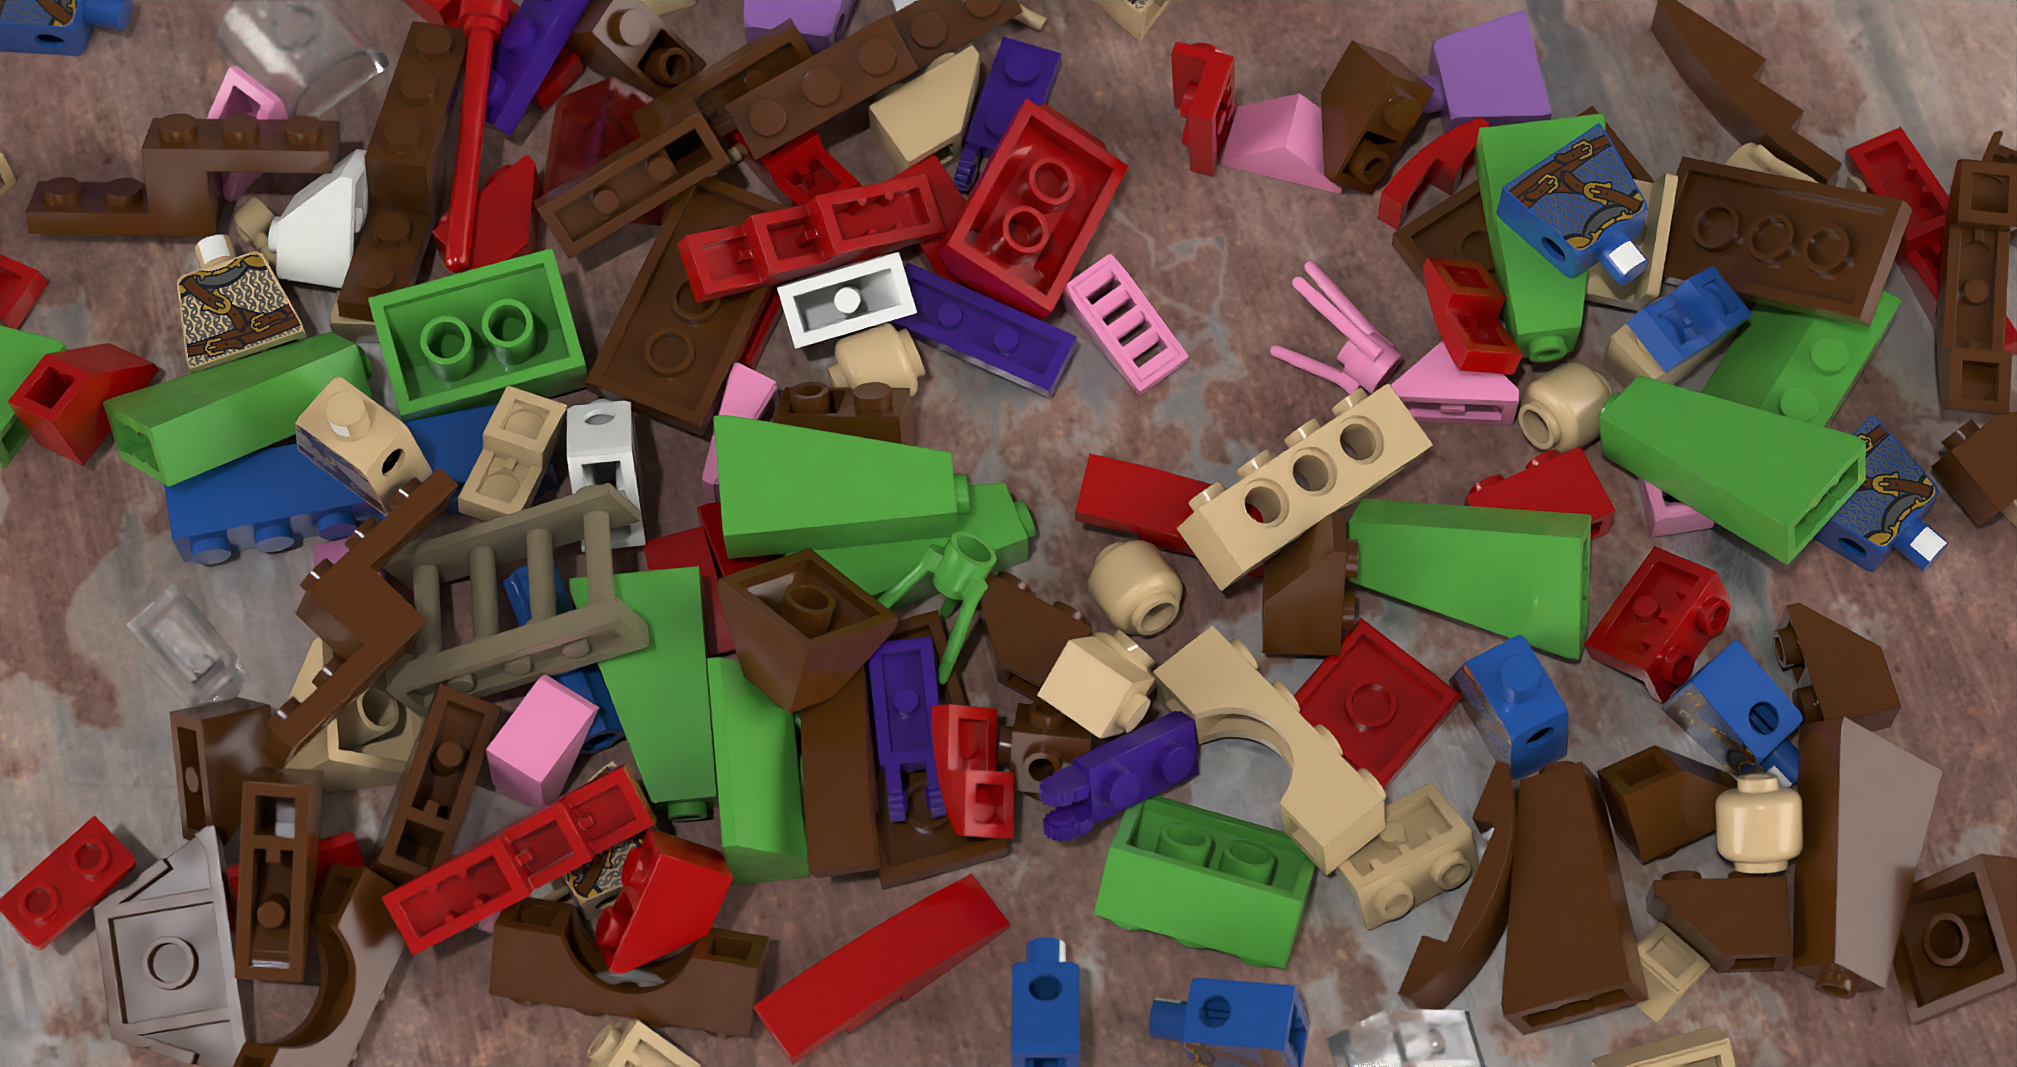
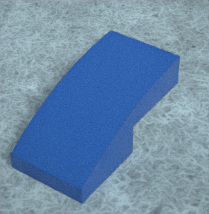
M1712 266L1685 280L1671 294L1642 308L1626 324L1665 373L1720 340L1753 314L1717 269Z

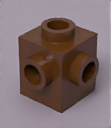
M1045 700L1036 701L1032 704L1018 703L1014 726L1002 725L998 764L1010 766L1009 773H1014V791H1022L1030 797L1040 799L1039 784L1042 783V779L1045 780L1047 776H1053V773L1074 764L1073 759L1092 751L1094 734Z

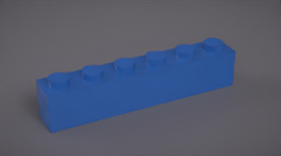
M498 404L403 422L409 428L432 472L434 473L440 467L458 484L448 506L444 510L449 514H463L458 509V496L483 450V432ZM297 443L251 452L170 487L164 485L172 540L183 562L193 561L197 564H215L228 559L231 553L255 548L263 552H275L290 547L295 540L320 536L323 539H341L352 535L370 517L378 523L386 517L301 454L297 449ZM553 455L534 500L543 496L547 490L559 488ZM385 461L382 467V474L388 472L396 464V461Z

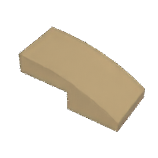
M507 385L483 432V450L458 496L459 512L484 521H490L530 508L560 435L567 414V405Z

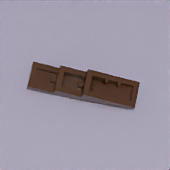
M1658 0L1650 30L1682 80L1718 123L1742 146L1751 142L1757 146L1761 144L1776 158L1808 175L1818 183L1834 186L1842 163L1797 133L1804 110L1760 82L1767 59L1679 1Z
M867 660L835 697L801 709V749L810 873L815 878L880 869L875 812L880 811L874 756L879 755L869 660Z

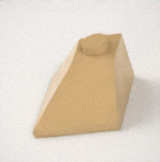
M320 637L313 641L288 700L294 696L302 703L317 689L312 683L314 677L332 658L338 655ZM404 653L392 666L411 661L415 655ZM385 671L284 768L322 770L323 790L332 792L396 786L426 715L419 717L387 692Z

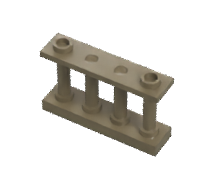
M610 483L588 485L569 496L434 539H419L409 543L406 548H403L383 568L414 592V608L427 622L416 641L417 655L411 661L392 666L386 671L387 692L420 717L426 715L439 684L477 698H482L537 681L545 674L551 677L649 647L648 623L618 597H615L610 531L639 522V510ZM585 539L589 602L582 608L557 615L553 549ZM527 557L531 620L524 626L499 633L496 567ZM470 575L473 638L466 644L443 651L439 585Z

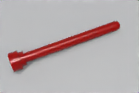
M460 0L458 24L463 28L464 37L468 39L444 258L446 268L455 274L464 272L470 263L493 43L500 39V33L507 29L510 7L508 0Z

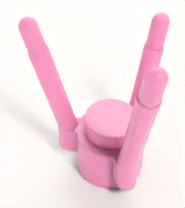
M1313 261L1306 262L1304 265L1305 271L1336 307L1302 277H1295L1292 284L1310 304L1349 338L1337 356V360L1344 364L1345 367L1341 371L1279 345L1271 347V355L1295 367L1336 383L1349 394L1361 386L1371 394L1374 393L1391 377L1404 355L1394 348L1395 344L1374 328Z

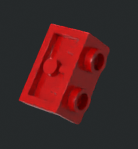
M1175 42L1171 52L1174 107L1180 109V117L1187 119L1181 143L1183 146L1189 147L1190 171L1214 177L1236 112L1234 56L1227 55L1218 47L1207 43H1194L1190 45Z
M1654 546L1584 645L1592 659L1643 680L1651 698L1665 703L1676 687L1684 684L1690 677L1696 659L1710 639L1724 629L1732 609V603L1717 571Z
M94 815L0 898V913L27 944L30 943L35 950L42 951L137 867V860Z

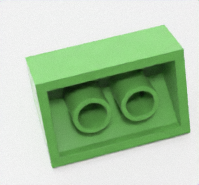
M552 248L368 298L402 422L498 404L507 385L544 398L587 387L585 383L588 377L586 364Z
M1883 290L1870 327L1757 303L1751 312L1753 315L1745 321L1701 393L1829 428L1889 331L1901 299Z
M722 657L707 658L722 845L726 863L734 876L731 884L741 885L810 878L806 818L804 817L802 794H804L802 755L798 753L797 732H801V710L789 714L783 708L772 703L766 694L744 677L739 661Z
M1154 795L1126 809L1109 848L1093 915L1110 919L1115 925L1127 930L1145 929L1173 937L1178 943L1189 948L1203 949L1207 947L1235 955L1241 961L1251 966H1273L1285 970L1316 865L1283 831Z

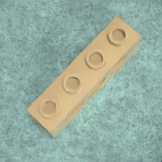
M1389 383L1367 396L1362 387L1357 389L1331 408L1336 418L1322 427L1315 418L1310 420L1284 439L1289 449L1273 458L1268 449L1261 452L1236 471L1242 480L1227 490L1218 481L1188 502L1194 512L1177 530L1221 591L1265 563L1331 513L1341 512L1401 472L1433 446ZM1340 441L1346 442L1354 449L1357 460L1349 457L1343 451ZM1293 472H1297L1305 477L1311 491L1301 488L1296 483ZM1245 503L1255 506L1260 511L1263 523L1257 522L1249 516Z

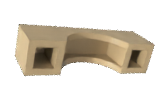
M1212 625L1153 671L1158 702L1169 713L1181 710L1194 719L1196 741L1199 744L1226 737L1247 738L1263 743L1284 759L1292 772L1289 786L1280 801L1283 831L1327 876L1386 829L1384 808L1386 794L1380 783L1369 771L1360 768L1356 772L1342 757L1343 751L1341 746L1328 729L1321 724L1313 728L1299 714L1300 707L1296 699L1282 683L1275 681L1270 684L1257 671L1258 665L1255 658L1242 642L1235 638L1228 642Z

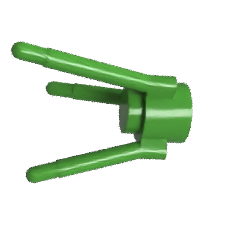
M967 532L952 534L945 547L930 544L922 559L877 599V601L889 609L931 571L934 573L932 581L935 588L946 596L940 608V615L942 617H950L959 601L963 600L936 674V681L941 685L945 684L949 679L976 606L988 588L985 579L997 560L996 554L989 544L976 535Z

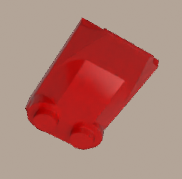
M1026 98L1018 107L954 224L941 238L938 253L945 268L955 278L981 295L1036 319L1043 320L1052 313L1129 165L1107 152L1103 141L1047 104L1036 105Z

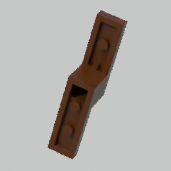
M916 0L890 16L888 14L733 100L726 104L725 107L754 159L757 160L859 102L865 101L926 67L940 56L951 53L1022 13L1023 10L1017 0Z
M791 18L631 113L641 134L640 138L534 201L541 217L569 259L730 163L719 139L737 129L725 105L814 56Z
M412 21L364 157L370 208L337 299L339 317L374 322L368 298L415 285L448 187L443 136L465 75L468 39L464 37L463 29Z
M182 113L167 115L163 118H153L141 148L145 183H141L133 178H119L110 182H79L71 177H58L49 181H38L25 212L28 234L213 236L225 206L221 172L332 173L341 145L339 121L319 120L308 115L295 116L287 120H261L245 114L233 115L225 119H195L191 115Z
M440 467L423 483L417 477L410 479L390 500L389 505L394 509L380 523L376 522L372 517L368 518L347 539L344 545L349 551L340 560L333 564L328 558H325L301 582L300 587L305 591V594L295 614L338 655L332 658L314 677L312 683L317 689L301 703L293 696L267 722L266 726L272 732L261 753L280 771L415 644L427 620L391 587L378 572L448 506L458 484Z

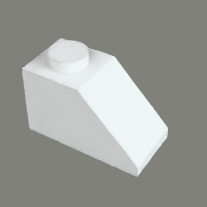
M356 149L333 167L332 173L322 174L295 194L282 216H275L273 218L268 236V249L270 253L277 254L276 278L342 288L367 216L368 184L364 158L366 150Z
M899 252L782 283L777 287L795 349L917 313Z

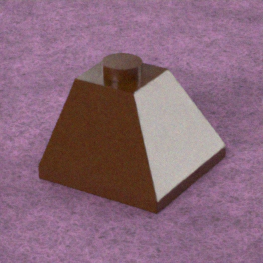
M811 548L719 579L716 588L744 677L766 694L772 703L783 708L789 714L835 697L896 629L899 621L898 616Z
M1979 854L1913 883L1893 958L1894 969L1911 1024H1922L2017 985L2016 857Z

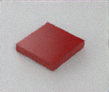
M1362 618L1356 622L1354 629L1349 630L1341 640L1340 655H1328L1293 695L1300 707L1299 714L1313 728L1321 724L1328 729L1341 746L1343 751L1342 757L1356 772L1360 768L1369 771L1380 783L1384 792L1460 704L1462 698L1460 693Z

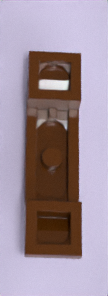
M1960 159L1956 163L1944 224L1937 298V360L1943 411L1997 416L1998 414L2009 413L2013 352L2004 351L2010 232L2017 229V164Z
M1495 762L1472 819L1487 843V847L1448 940L1445 942L1422 935L1398 991L1399 997L1416 1020L1422 1022L1429 1021L1447 1007L1466 988L1490 957L1508 923L1519 783L1507 763Z

